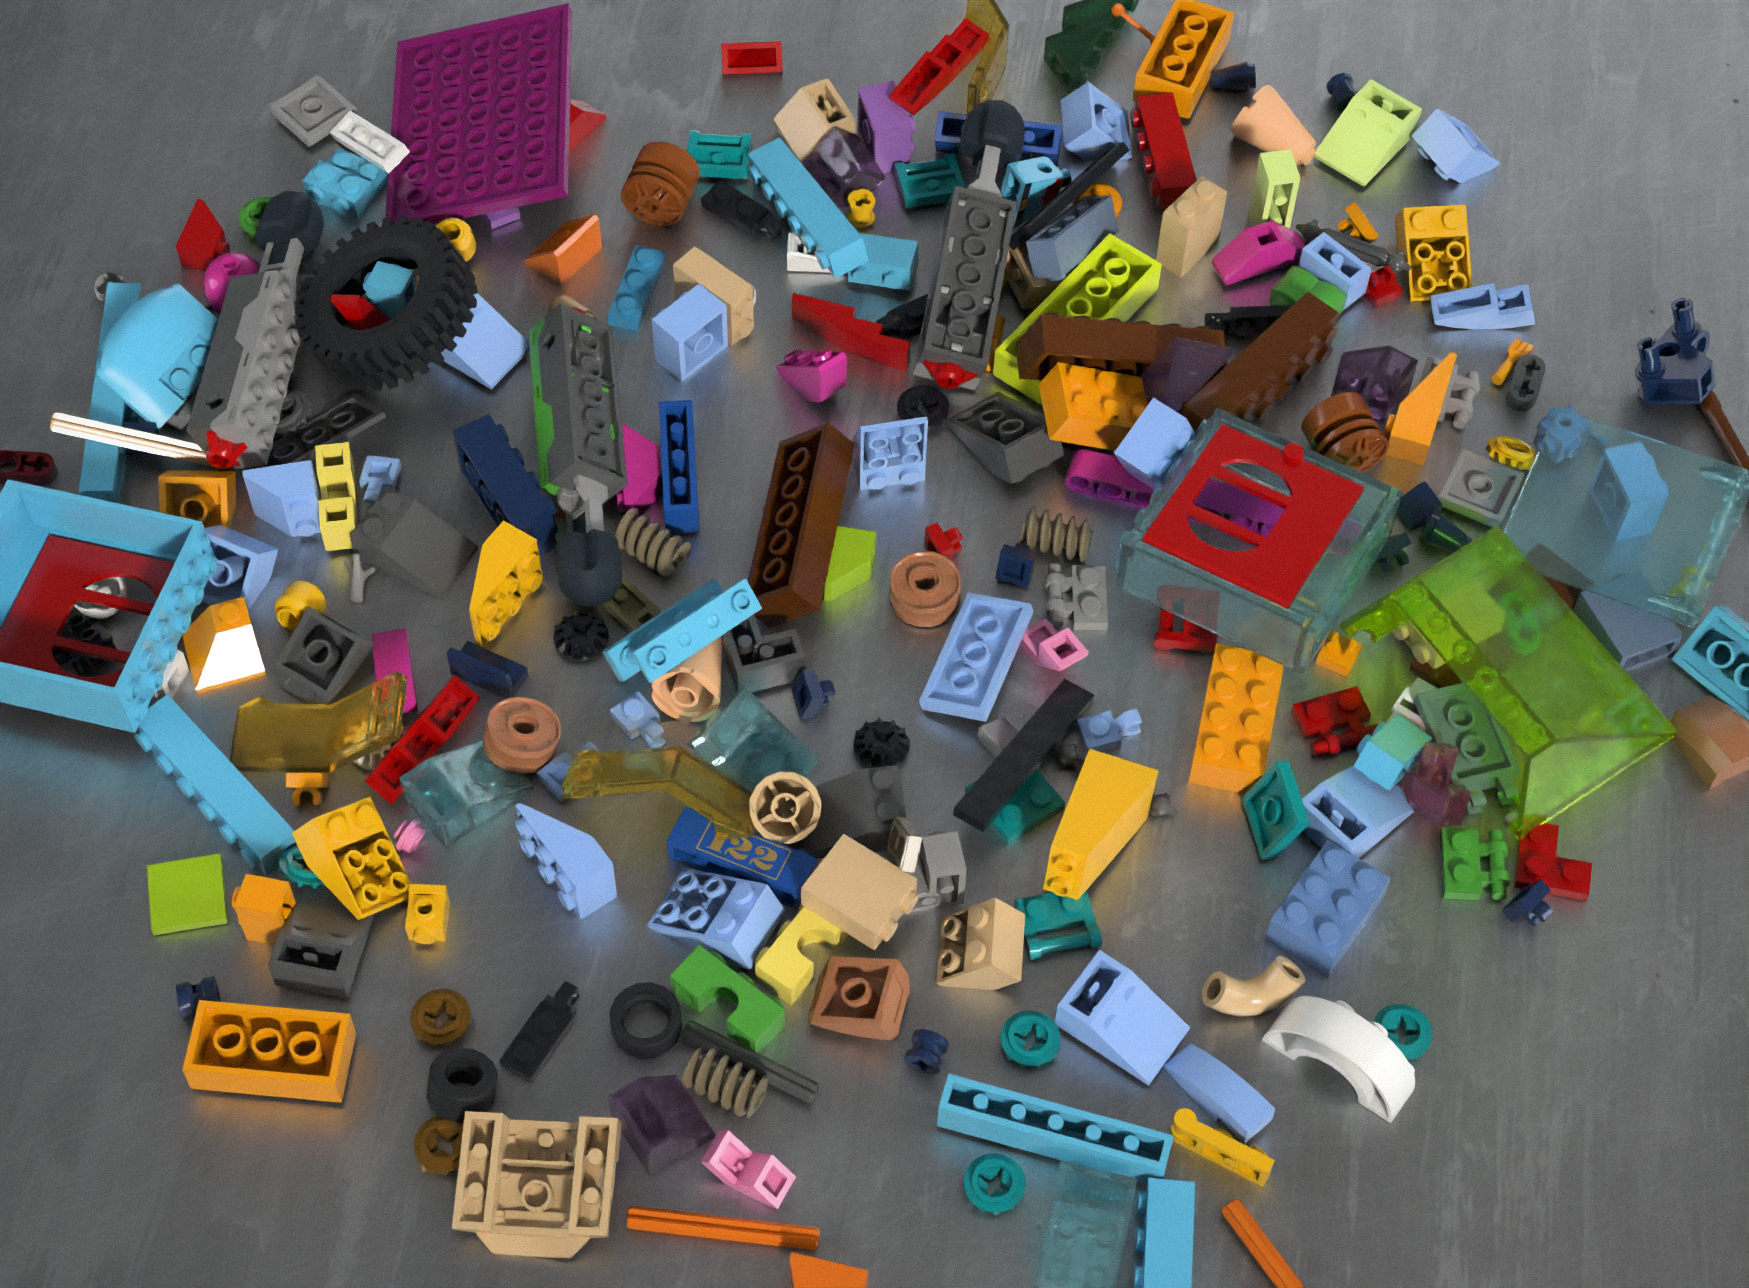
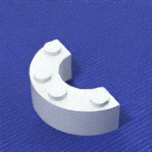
M1312 996L1293 998L1287 1003L1262 1038V1041L1293 1061L1298 1056H1309L1332 1066L1353 1085L1358 1095V1103L1389 1123H1392L1415 1088V1070L1399 1048L1387 1037V1030L1379 1023L1367 1021L1356 1014L1349 1004L1340 1000L1334 1003Z

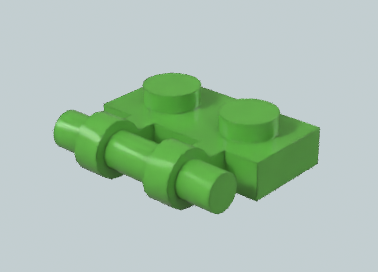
M1442 828L1440 832V853L1444 899L1479 901L1482 895V888L1492 889V898L1495 900L1507 898L1506 887L1510 885L1509 872L1505 870V858L1508 856L1507 843L1503 841V832L1501 830L1494 829L1489 831V842L1479 843L1478 830ZM1480 859L1490 860L1491 871H1481Z

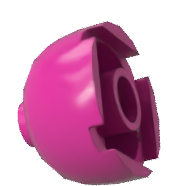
M232 252L216 257L209 264L203 275V289L206 301L211 305L212 310L220 314L231 277L259 273L261 265L258 261L247 254Z

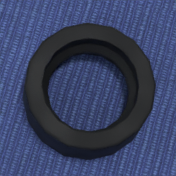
M652 982L636 983L625 988L614 999L610 1009L611 1031L617 1046L628 1055L641 1059L656 1058L668 1052L677 1043L682 1031L681 1009L675 995L666 987ZM653 1003L665 1009L668 1014V1024L662 1033L654 1037L639 1038L627 1032L624 1026L625 1014L632 1007L639 1004Z

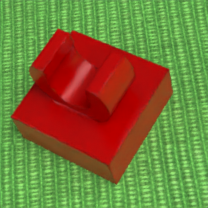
M1388 265L1370 273L1366 293L1363 296L1374 308L1399 297L1402 292V287L1395 280L1396 274Z
M938 523L925 527L924 547L927 551L944 555L952 561L953 554L962 550L959 541L963 540V536L957 527L950 528L945 532L942 531Z

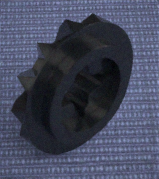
M915 386L903 392L898 399L897 416H900L902 420L927 417L928 432L933 426L941 427L944 419L948 418V399L940 390L934 387ZM919 402L928 410L927 415L922 414L918 410Z
M576 610L572 616L567 617L563 615L559 625H555L553 640L556 649L561 655L571 660L584 661L592 659L604 651L608 644L609 631L603 618L595 617L592 611L588 614H581ZM574 629H578L581 632L587 630L589 642L581 636L575 638Z
M880 717L875 722L868 723L865 721L863 727L860 730H856L853 742L856 757L869 768L900 765L906 759L910 748V739H908L905 728L899 727L894 720L887 722L883 721ZM875 736L881 740L888 738V749L882 745L875 747Z

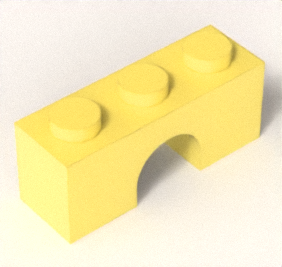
M349 442L315 446L316 471L321 492V500H318L319 522L325 550L351 549L350 534L359 523L355 465Z
M800 905L797 916L792 921L787 920L781 926L777 933V940L770 948L764 947L757 955L754 962L756 982L792 1006L814 979V962L802 955L800 950L810 943H822L836 952L849 934Z

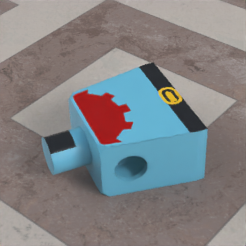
M1045 156L1012 162L1007 165L1000 192L1002 193V198L1017 202L1013 227L1028 221L1054 198L1061 188L1071 183V174L1066 168L1058 169Z

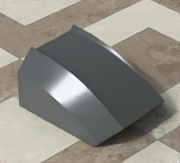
M308 606L275 662L273 672L283 689L316 708L328 704L343 689L364 662L374 643Z

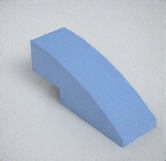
M1495 283L1430 296L1435 325L1463 329H1504L1536 324L1528 284L1496 290Z
M1189 1044L1164 1065L1163 1069L1214 1122L1220 1119L1243 1144L1272 1121L1275 1108L1260 1093L1224 1063L1194 1044Z

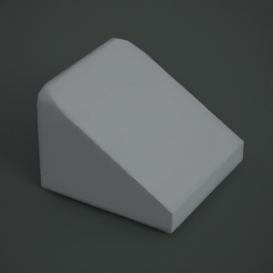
M1004 717L979 727L978 740L997 758L1017 735L1018 731Z

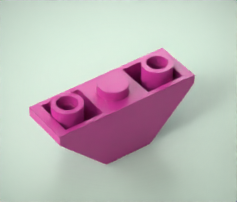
M1272 220L1244 229L1212 259L1211 263L1226 286L1300 262L1302 249L1305 247V244L1296 231Z
M797 349L785 355V361L776 366L778 373L806 402H822L846 387L847 357L844 351H830V349L802 351Z
M622 423L628 485L623 488V491L617 493L618 512L625 511L626 514L631 508H636L639 510L640 517L663 494L660 449L658 445Z

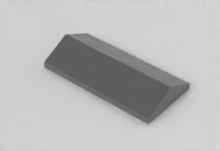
M355 392L306 420L307 424L300 425L297 433L290 431L285 438L280 435L273 439V448L270 451L267 465L250 468L256 469L307 460L312 461L316 458L315 446L343 443L386 418L384 411Z

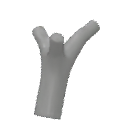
M355 553L353 554V561L349 557H345L344 563L348 566L350 572L349 600L353 603H361L363 601L365 580L376 569L374 566L363 570L360 554Z

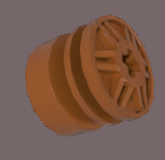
M662 141L650 142L641 148L621 190V200L631 214L645 223L655 226H672L680 221L685 212L689 198L699 181L700 168L696 160L684 149Z
M1344 392L1331 396L1312 408L1302 421L1301 430L1312 450L1316 452V457L1322 468L1345 479L1359 476L1370 470L1382 460L1388 451L1389 443L1386 436L1381 431L1379 424L1374 421L1373 414L1363 396L1358 393Z

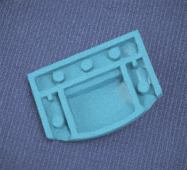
M174 284L169 288L154 291L132 305L114 324L101 347V368H96L95 377L145 421L156 423L159 430L200 384L218 318L180 284Z

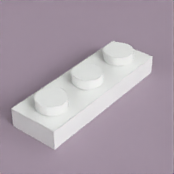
M349 111L329 132L336 141L388 174L410 152L404 143L352 111Z

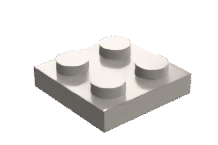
M316 75L269 105L271 114L308 147L329 135L333 127L349 111L357 114L356 107L320 75Z
M1462 449L1438 499L1441 501L1442 507L1499 530L1525 474Z

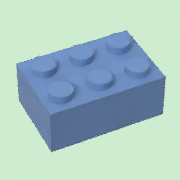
M1327 840L1272 916L1265 939L1328 978L1384 899L1391 878Z

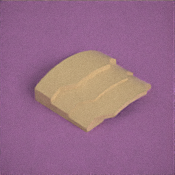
M465 1111L451 1229L476 1233L494 1255L538 1258H572L590 1238L608 1237L616 1162L619 1161L622 1122L619 1118L579 1116V1122L509 1119L504 1113Z

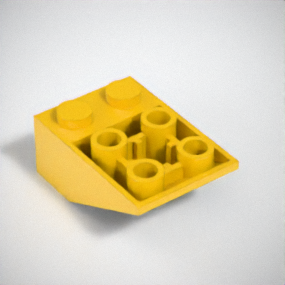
M1466 205L1403 208L1395 216L1397 249L1404 252L1405 262L1411 266L1410 271H1403L1409 301H1431V295L1473 287Z
M504 520L482 544L469 607L475 643L481 647L488 641L496 638L502 624L509 616L512 617L519 611L522 601L530 592L533 593L539 588L543 579L537 539Z
M371 797L313 818L292 832L306 865L358 921L409 899L408 889L409 884L412 883Z

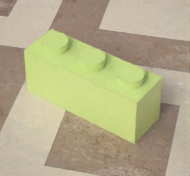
M1291 149L1260 153L1248 213L1251 227L1273 220L1290 228L1300 183V175Z

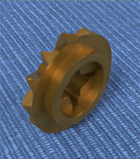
M449 989L432 990L421 996L414 1004L410 1015L412 1030L420 1041L428 1042L433 1047L437 1044H447L450 1046L457 1038H463L466 1029L471 1025L470 1006L467 1000L456 991ZM445 1006L447 1017L450 1021H444L442 1026L437 1029L436 1022L432 1017H439Z
M435 1116L427 1120L418 1129L414 1138V1152L418 1162L430 1173L434 1171L447 1175L449 1172L459 1168L464 1123L449 1121L440 1116ZM438 1134L447 1142L454 1140L451 1144L453 1149L451 1156L444 1150L436 1151L439 1148Z

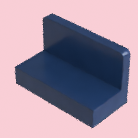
M468 640L460 651L450 647L446 653L452 675H456L504 699L514 697L529 675L527 667Z

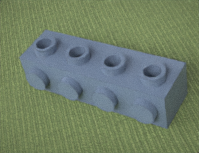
M1111 195L1083 197L1026 241L1028 263L1032 267L1034 278H1047L1048 281H1058L1065 278L1066 273L1076 268L1109 233L1115 235L1118 232Z

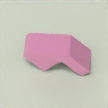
M1047 618L1028 627L1020 642L1022 648L1036 665L1059 672L1088 656V650L1068 627L1057 632Z
M719 1129L700 1161L724 1184L773 1209L779 1208L796 1178L775 1156L765 1153H753L729 1130Z

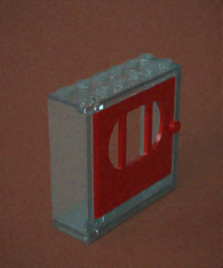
M1216 409L1209 420L1203 419L1194 442L1189 440L1186 443L1180 462L1172 463L1163 486H1156L1147 509L1142 507L1139 510L1133 529L1130 532L1126 530L1121 536L1118 543V549L1121 550V554L1114 567V571L1118 572L1116 587L1303 675L1389 539L1403 491L1220 409ZM1223 466H1227V467H1229V468H1231V469H1234V470H1236V471H1238V472H1240V473H1242V474H1245V475H1247V476H1249V477H1251V478H1253V479H1256V480H1258V481H1260V482H1262V483H1265V484H1267V485H1269V486H1271V487H1273V488H1276V489H1278V490H1280V491H1282V492H1285V493L1291 495V497H1288V496H1286V495H1283V494H1281V493H1279V492H1277V491H1274V490H1272V489H1270V488H1268V487H1266V486H1263V485H1261V484H1259V483H1257V482H1255V481H1252V480H1250V479H1248V478H1246V477H1243V476H1241V475H1239V474H1237V473H1235V472H1232V471H1230V470L1224 468ZM1211 477L1218 478L1285 509L1268 536L1264 537L1193 504ZM1187 516L1247 542L1256 548L1245 551H1227L1215 548L1202 541L1192 531Z

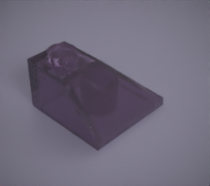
M1176 337L1141 375L1147 403L1149 404L1154 397L1178 412L1234 354L1233 349Z

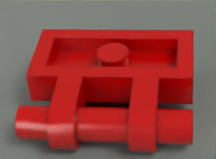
M1357 686L1295 703L1291 709V713L1304 740L1317 736L1319 738L1318 741L1310 743L1311 752L1314 756L1324 753L1330 756L1339 753L1341 748L1352 745L1358 747L1362 739L1367 734L1372 735L1378 726L1373 724L1365 727L1362 724L1369 722L1371 713ZM1345 728L1348 730V732L1339 735L1332 733Z

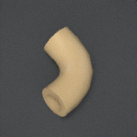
M1278 956L1262 973L1250 979H1237L1219 971L1214 972L1208 977L1203 986L1202 1002L1205 1006L1216 1011L1238 1017L1261 1015L1281 1006L1300 989L1306 979L1296 964L1286 957Z

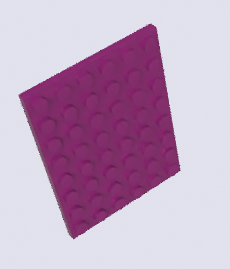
M569 3L397 42L391 136L404 143L410 152L388 174L385 218L391 217L397 223L399 216H407L410 222L413 217L421 218L424 223L429 221L435 225L448 218L463 219L568 197L573 14Z

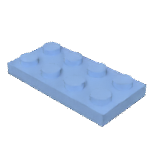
M967 592L919 700L921 709L986 722L1034 612L1031 603Z

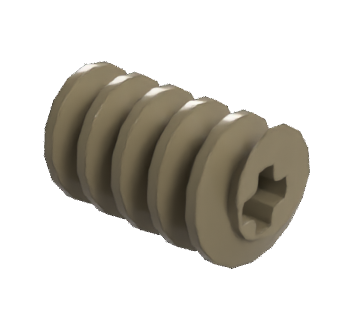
M1032 506L1025 517L1019 543L1022 544L1026 539L1027 546H1030V550H1033L1037 543L1040 542L1041 553H1046L1051 545H1053V554L1057 557L1066 549V556L1069 560H1072L1077 552H1079L1080 562L1085 563L1093 531L1089 530L1087 519L1083 521L1080 527H1076L1075 516H1071L1067 524H1063L1062 513H1058L1055 519L1051 521L1049 510L1045 509L1039 518L1037 517L1036 507Z
M631 508L621 519L615 533L619 548L626 550L630 556H636L637 560L641 563H647L650 569L657 570L663 577L675 574L690 556L691 544L685 542L681 545L682 538L679 535H674L670 538L671 531L668 528L660 531V524L657 521L649 525V516L645 514L639 517V510Z
M712 1047L705 1055L702 1054V1048L697 1049L686 1066L681 1081L682 1086L688 1089L695 1086L696 1094L703 1096L708 1093L709 1101L716 1103L721 1100L722 1108L729 1110L734 1107L735 1115L743 1117L747 1114V1118H751L765 1096L769 1077L764 1076L758 1083H755L756 1070L751 1069L745 1076H742L743 1063L738 1061L729 1069L730 1056L725 1054L716 1062L717 1049Z

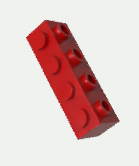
M1173 93L1137 96L1135 109L1131 110L1130 119L1132 128H1137L1138 131L1136 135L1138 151H1143L1144 154L1142 158L1144 174H1149L1150 177L1148 183L1150 197H1155L1158 210L1167 209L1197 181Z

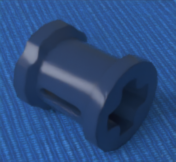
M1339 73L1333 76L1326 85L1329 94L1334 95L1337 101L1336 107L1338 112L1342 114L1351 99L1358 93L1353 87L1351 75Z

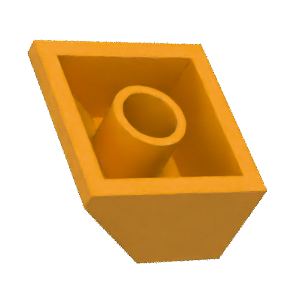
M167 470L158 476L159 512L202 521L204 528L223 525L233 529L237 505L236 471Z

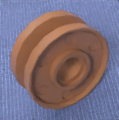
M923 551L906 555L894 565L890 573V605L895 615L901 620L917 627H934L947 622L956 614L960 605L961 575L955 563L950 559L932 551Z
M510 697L496 703L489 711L482 744L488 758L502 769L519 774L536 773L554 759L562 727L557 714L548 705L532 698Z

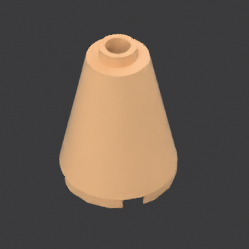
M1269 84L1263 86L1252 97L1254 101L1248 107L1245 106L1230 128V133L1234 137L1265 152L1291 149L1296 166H1299L1301 163L1307 165L1317 152L1314 149L1316 141L1275 88Z
M721 636L652 682V699L661 711L675 719H679L680 715L691 717L690 722L707 720L716 713L721 701Z

